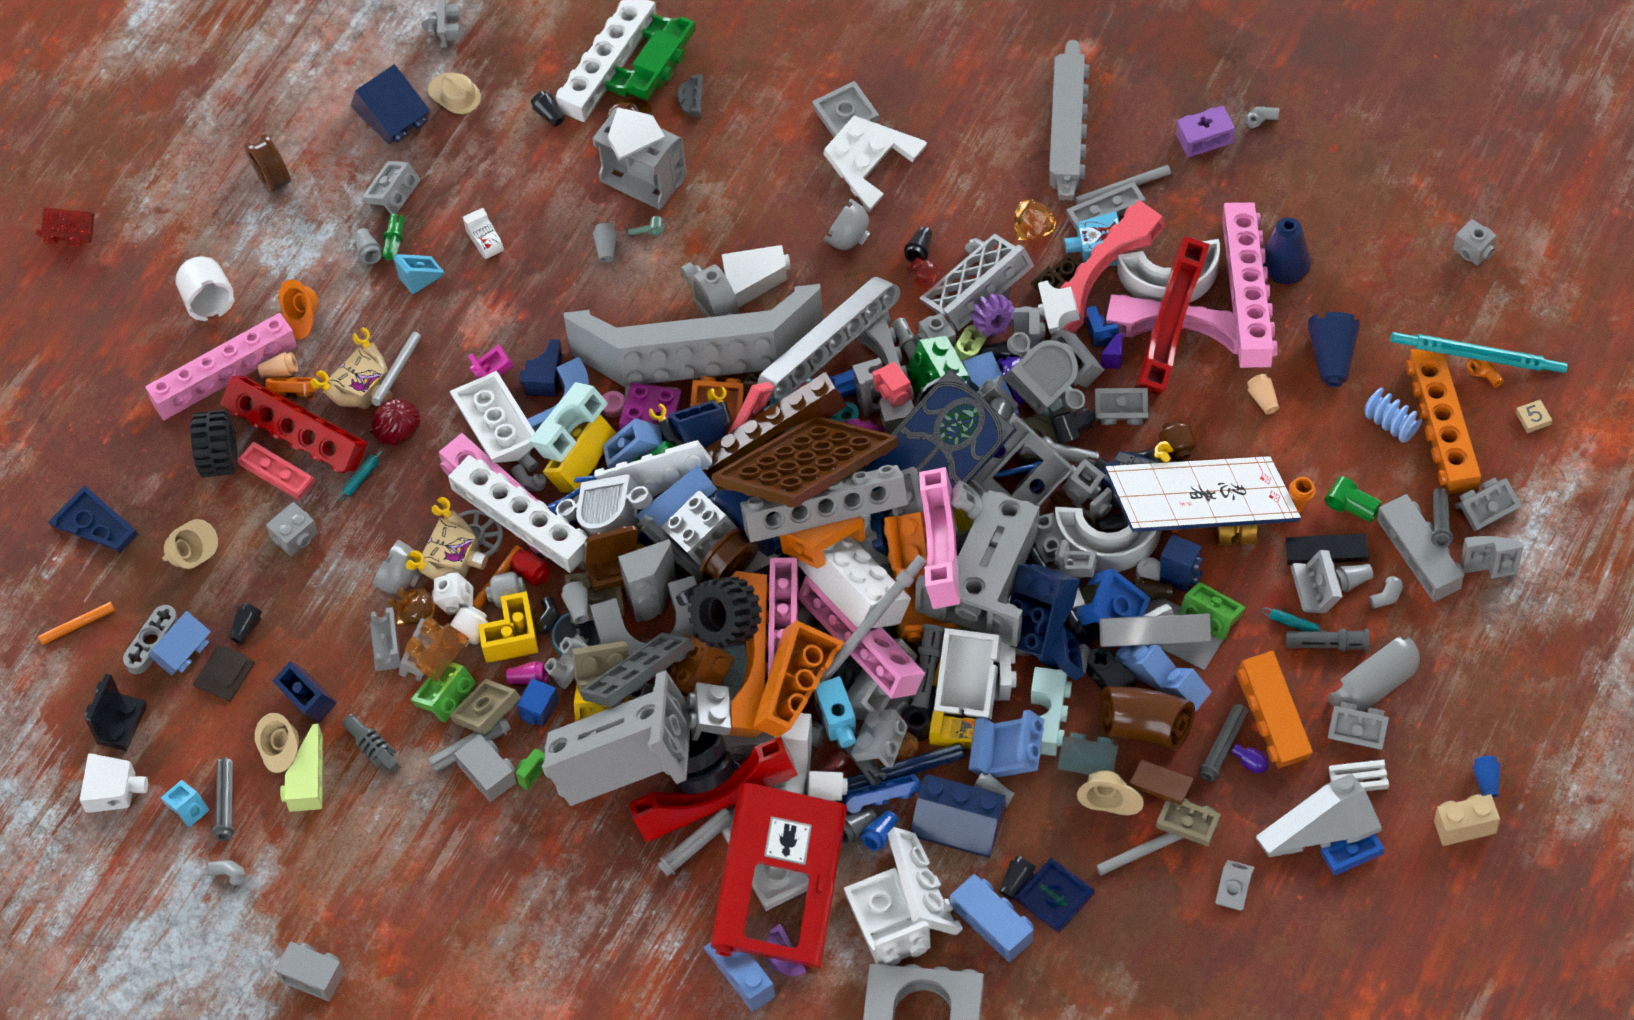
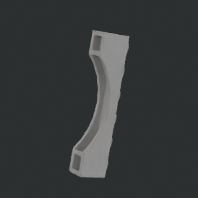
M887 310L856 338L858 342L877 354L885 366L896 362L908 378L905 365L900 366L902 355L899 346H894L896 336L894 328L888 327L890 317ZM911 386V393H912V399H911V400H914L913 389H912V386ZM880 399V416L886 434H891L914 409L911 400H908L903 405L893 407L888 399Z

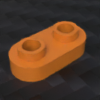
M270 377L265 379L266 388L280 396H284L286 393H296V396L307 397L317 390L311 386L313 378Z

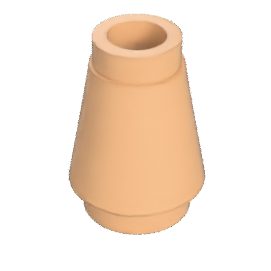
M283 352L258 364V371L262 379L288 377L298 372V365L292 352Z
M1260 374L1248 381V392L1264 410L1266 415L1274 413L1280 408L1271 378H1267L1266 374Z

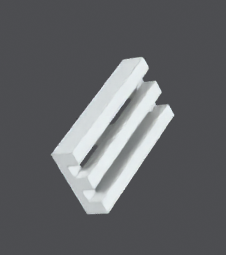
M1384 760L1329 766L1331 782L1352 773L1358 781L1373 778L1381 779L1379 781L1361 782L1360 784L1365 791L1389 788Z

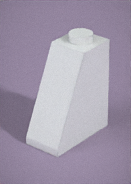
M782 245L722 254L724 274L734 291L738 308L787 280L786 270L791 269L789 254H783Z

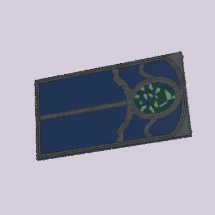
M949 369L890 434L898 436V447L889 451L887 455L881 456L862 467L857 472H869L878 470L885 465H897L900 471L915 467L919 476V472L946 467L953 489L958 481L969 484L1017 430L1014 425H1011L956 374V371ZM880 486L875 487L872 491L878 490Z

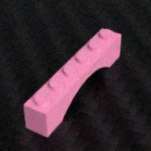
M1111 294L1106 326L1118 324L1119 333L1123 337L1129 338L1153 330L1161 302L1153 299H1139L1127 295ZM1188 306L1182 325L1183 329L1208 335L1225 345L1233 354H1238L1234 315L1231 311H1218L1201 306Z
M946 467L919 472L928 552L925 566V583L933 609L960 604L954 506L951 505L953 493Z

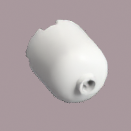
M199 256L187 260L180 266L176 274V285L191 317L196 320L207 321V317L216 314L222 316L230 310L235 301L233 297L234 291L216 261L212 258Z

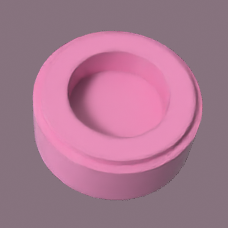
M618 391L605 393L602 397L608 404L603 409V414L612 418L621 416L625 405L624 395Z

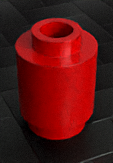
M519 549L511 558L510 566L513 567V571L522 576L531 585L543 584L550 575L549 564L530 550Z

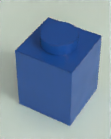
M532 678L517 703L521 719L530 725L538 724L544 727L559 701L557 690L553 686Z

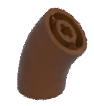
M1106 686L1102 690L1100 698V722L1106 738L1144 741L1176 750L1189 735L1195 717L1193 702L1159 691L1134 687Z

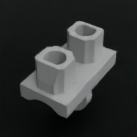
M438 0L437 16L435 12H429V15L422 19L421 26L424 30L428 31L429 35H434L437 31V35L440 37V48L448 47V40L460 39L459 23L448 24V21L461 20L460 6L447 5L446 0Z
M1054 513L1039 516L1038 534L1034 542L1047 565L1055 561V552L1060 550L1062 542Z
M578 634L574 639L565 637L560 643L559 648L563 655L559 660L554 657L549 658L544 665L546 671L564 689L575 679L572 649L589 647L584 637Z

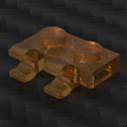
M428 616L422 623L420 631L434 640L427 649L419 639L412 636L406 644L407 647L404 651L418 659L415 666L417 669L438 682L468 643L469 638L448 623L442 629L433 618Z

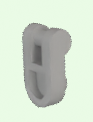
M958 481L952 489L953 499L951 505L957 509L962 508L966 511L968 517L975 519L982 510L980 496L968 484Z

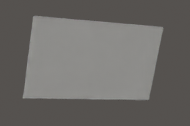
M1166 599L1150 601L1145 613L1168 604L1172 608L1173 614L1178 615L1181 607ZM1211 635V641L1153 645H1159L1161 649L1205 670L1223 641Z

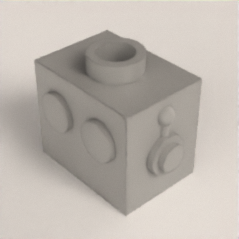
M294 502L266 524L273 543L276 546H280L290 556H293L301 548L306 547L319 534L311 516Z

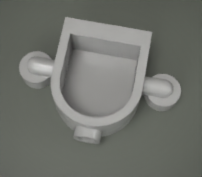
M691 262L680 267L684 279L692 286L694 301L706 318L739 314L734 291L728 279L716 264L704 270L698 265L693 266Z
M1016 332L1008 339L1007 347L1009 351L1018 355L1021 360L1003 378L1038 415L1047 409L1058 397L1062 400L1064 408L1068 411L1075 412L1084 405V394L1078 389H1068L1074 382L1078 371L1075 352L1070 345L1047 340L1038 343L1030 349V339L1023 332Z
M630 474L581 482L578 503L576 504L572 499H565L557 505L556 513L562 515L568 522L578 520L583 530L590 537L594 533H605L616 530L621 526L634 525L637 509L640 510L649 506L652 502V495L646 487L637 486Z

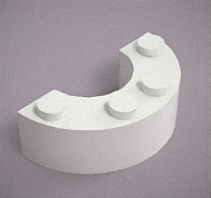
M1219 239L1202 241L1210 244L1190 302L1203 296L1211 288L1217 277L1220 254ZM1143 251L1118 255L1117 273L1121 283L1128 292L1139 299H1153L1161 302L1171 268L1154 265L1146 258Z
M1055 507V519L1062 540H1068L1070 551H1096L1098 560L1095 571L1098 572L1111 568L1120 572L1137 566L1142 559L1148 558L1153 553L1160 540L1161 531L1132 532L1129 525L1119 532H1100L1088 525L1083 517L1082 508Z
M800 713L792 728L781 735L793 758L798 775L771 788L806 795L807 773L810 771L812 717L811 714Z

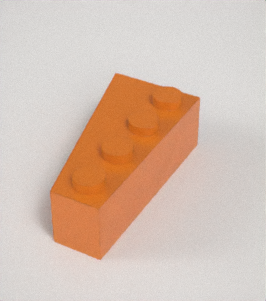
M797 620L786 627L779 641L753 727L777 738L789 731L844 642Z
M1274 651L1242 660L1235 675L1255 717L1259 733L1264 737L1268 746L1267 753L1272 763L1275 762L1279 769L1309 759L1313 751Z

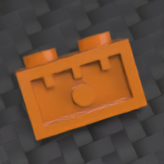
M924 512L885 517L884 534L888 541V560L892 570L908 568L918 554L927 561V534Z

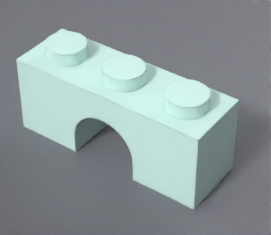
M575 382L529 439V442L543 458L562 462L577 443L570 435L572 430L583 422L593 423L607 406L608 402L594 386Z
M1035 667L1031 688V704L1043 705L1049 710L1046 714L1040 716L1044 719L1040 752L1044 755L1056 756L1057 747H1063L1065 730H1060L1061 722L1067 721L1068 706L1064 705L1065 698H1070L1072 682L1067 681V674L1062 670Z

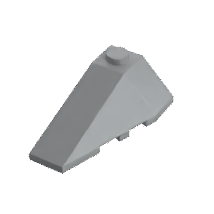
M1351 773L1322 787L1256 836V841L1268 857L1302 852L1305 847L1321 844V848L1330 847V842L1347 840V843L1357 842L1382 831V827L1365 789Z

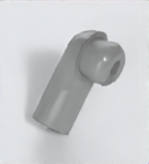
M1255 107L1246 115L1245 123L1250 128H1256L1265 120H1279V108Z
M522 464L515 465L511 469L516 481L526 490L539 492L545 488L546 478L544 475L535 474L533 477L528 476Z
M232 860L208 862L209 876L226 874L230 876L231 885H240L245 882V870Z

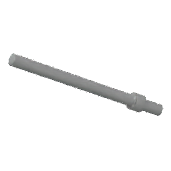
M918 554L905 571L901 570L896 577L897 581L837 652L830 667L821 677L820 683L830 680L905 587L909 588L915 581L914 576L927 562L922 556Z

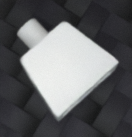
M88 754L80 802L85 812L128 808L131 804L132 793H147L148 778L136 777L131 762Z

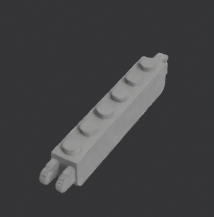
M1076 40L1068 41L1065 45V54H1059L1055 57L1049 185L1057 189L1059 200L1069 201L1074 200L1075 192L1079 190L1080 180H1085V165L1080 164L1081 159H1086V144H1081V139H1086L1087 124H1082V119H1087L1088 104H1083V99H1088L1089 84H1084V79H1089V64H1085V54H1080V43Z

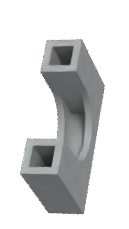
M694 576L667 584L676 616L675 626L671 635L682 637L684 634H689L693 636L692 629L694 627L689 622L691 614L688 612V606H691V603L680 606L675 596L697 585ZM616 598L590 605L600 645L626 641L629 656L646 644L634 639L627 632Z
M885 962L870 964L863 1020H894L895 1011L900 1001L908 994L922 990L937 993L947 1001L951 1009L950 1020H980L984 974L971 969H965L960 972L950 971L945 967L925 969L914 964H909L905 967L893 966L891 963L885 964Z

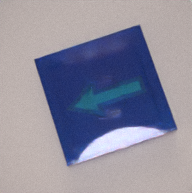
M1051 857L1015 896V900L1056 932L1060 933L1095 894V890Z

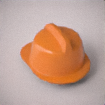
M295 279L287 280L279 289V302L283 318L292 329L295 339H304L312 330L313 318L319 306L318 296L312 288L303 285L300 281Z

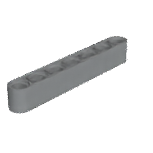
M879 277L869 280L764 370L759 376L757 384L769 381L774 386L771 396L779 400L793 393L889 310L899 299V287Z

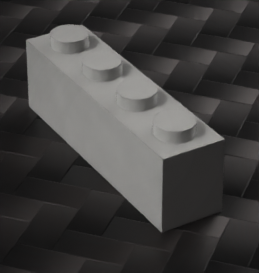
M1405 494L1380 506L1377 517L1378 523L1431 600L1435 602L1460 590L1464 571L1459 563L1453 561L1448 547L1438 548L1432 543L1431 535L1434 532V527L1429 521H1425L1419 505L1415 501L1412 502L1409 496Z

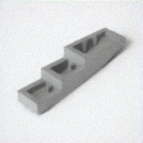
M1205 613L1100 619V646L1211 641L1210 614Z

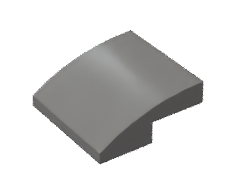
M1467 537L1464 539L1460 565L1464 574L1489 570L1491 579L1518 574L1524 546L1522 542L1503 537Z

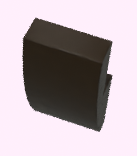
M1068 253L1053 268L1048 266L1030 284L1039 293L1038 283L1047 280L1052 287L1060 289L1065 282H1069L1073 278L1077 267L1081 263Z

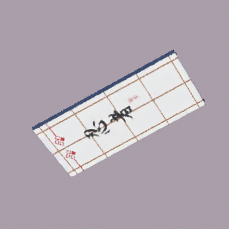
M1270 456L1105 467V473L1132 532L1300 522L1301 517Z

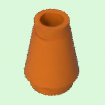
M1298 477L1289 486V495L1298 513L1305 509L1316 492L1314 483L1307 477Z

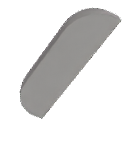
M1409 636L1404 640L1401 637L1394 639L1340 680L1344 685L1335 693H1330L1327 701L1333 707H1340L1341 702L1357 705V711L1367 710L1415 674L1420 663V654L1416 644Z

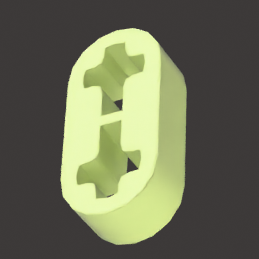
M969 325L965 328L954 347L961 362L977 356L986 340V336L977 330L974 325Z

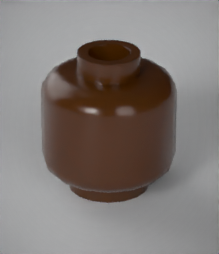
M1174 420L1162 426L1163 430H1161L1158 436L1160 442L1166 441L1173 448V452H1168V455L1175 457L1177 461L1190 457V452L1197 445L1190 424L1182 423V420Z

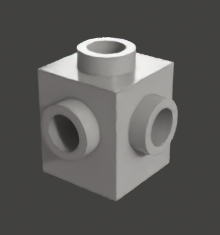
M1471 219L1456 234L1453 249L1460 253L1465 260L1471 261L1478 266L1484 259L1488 260L1496 250V235L1488 227H1483Z
M942 313L929 316L919 322V333L916 335L918 343L922 339L947 336L951 345L955 347V328L950 321L945 319Z
M1084 459L1077 468L1072 465L1074 470L1068 475L1067 481L1061 487L1070 499L1081 504L1088 497L1092 500L1102 488L1098 484L1105 476L1103 472Z

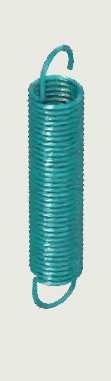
M382 451L377 456H369L342 488L343 493L351 496L378 465L377 457Z
M1262 608V612L1263 609L1271 610L1269 619L1304 632H1318V630L1325 632L1319 629L1320 625L1275 608L1273 611L1269 608Z

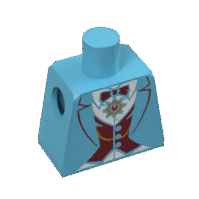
M1117 212L1080 221L1077 228L1078 237L1064 238L1066 254L1081 252L1082 262L1085 263L1090 258L1094 247L1099 243L1102 244L1107 238L1111 227L1115 224L1118 225ZM1118 259L1112 262L1109 266H1117Z
M840 676L819 683L814 690L815 708L829 740L838 739L842 748L852 746L856 743L854 736L856 732L855 714Z

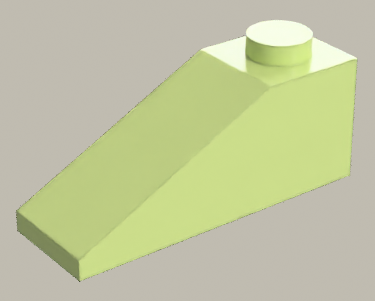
M319 724L311 726L297 752L293 764L285 774V785L280 788L281 801L286 802L289 812L322 809L323 735Z

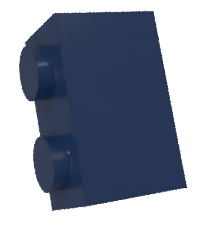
M1172 534L1161 554L1160 581L1172 583L1173 588L1188 593L1193 585L1198 584L1202 578L1203 571H1200L1204 558L1201 557L1202 546Z
M291 661L272 680L303 714L319 723L337 704L333 697L305 669Z

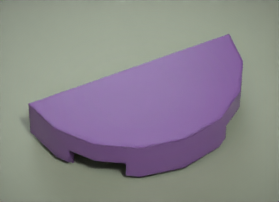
M778 924L770 931L766 942L794 948L781 924ZM767 958L768 963L773 969L783 975L798 976L806 973L804 965Z

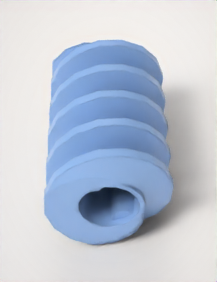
M1382 387L1379 388L1368 399L1364 408L1365 416L1368 419L1374 418V423L1377 425L1382 424V428L1385 431L1390 430L1392 436H1399V440L1402 443L1409 441L1418 431L1423 420H1415L1417 416L1416 411L1408 415V405L1399 409L1401 402L1399 399L1390 403L1392 399L1391 393L1383 398L1384 389Z

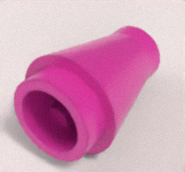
M536 660L514 668H507L506 679L508 684L528 686L532 678L546 684L548 672L544 668L545 662L540 663Z

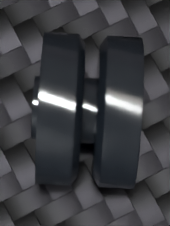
M701 731L698 741H694L690 732L687 778L685 781L677 783L683 793L694 795L710 791L725 783L733 775L736 769L730 752L726 750V743L722 734Z

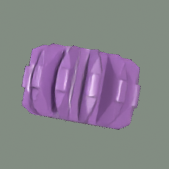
M990 293L988 298L981 296V303L974 304L975 311L971 312L973 325L986 337L992 335L997 338L999 332L1006 334V328L1013 326L1014 305L1001 293L997 296Z

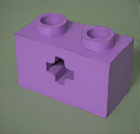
M1224 105L1217 108H1209L1192 116L1187 115L1177 120L1176 136L1187 158L1234 143L1235 127Z

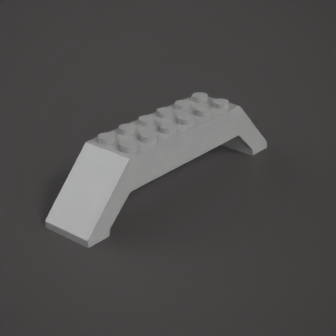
M820 284L794 287L795 291L769 311L618 328L590 315L589 310L564 313V321L570 355L575 358L580 357L583 363L622 386H630L631 383L650 384L764 371L824 320Z

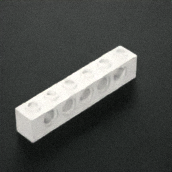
M622 0L619 3L614 16L607 20L602 33L595 37L590 50L583 54L576 70L571 71L564 87L558 90L556 101L561 113L582 122L586 121L607 90L605 82L611 80L616 73L615 68L617 66L622 68L643 39L642 30L647 29L652 21L653 14L657 15L655 2L650 0Z
M468 455L448 476L451 489L569 573L584 559L585 540L589 537L585 531L580 528L575 529L569 525L566 518L549 511V508L542 501L538 500L536 502L522 487L518 486L516 488L510 484L503 474H496L490 470V467L483 460H476ZM540 524H545L543 527H537ZM560 538H565L563 541H557Z

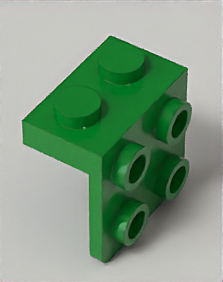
M947 336L919 340L906 367L908 379L911 382L916 398L928 383L941 378L949 369L956 371V374L966 381L969 374Z

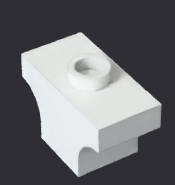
M1048 280L1038 283L1043 303L1038 305L1042 320H1047L1048 329L1053 337L1061 328L1064 329L1068 323L1080 320L1075 296L1071 286L1056 289L1049 284Z

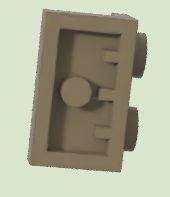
M626 641L572 649L574 676L579 690L628 657Z
M1186 798L1182 805L1166 800L1157 820L1156 828L1209 847L1215 831L1220 826L1221 814L1209 806L1201 807L1192 804Z

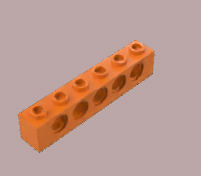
M1411 349L1409 360L1405 363L1408 376L1413 378V395L1415 398H1419V415L1421 419H1425L1427 425L1425 426L1426 439L1431 441L1433 445L1431 449L1433 462L1439 465V483L1441 486H1445L1448 495L1468 492L1472 489L1478 490L1481 474L1445 355L1432 351Z

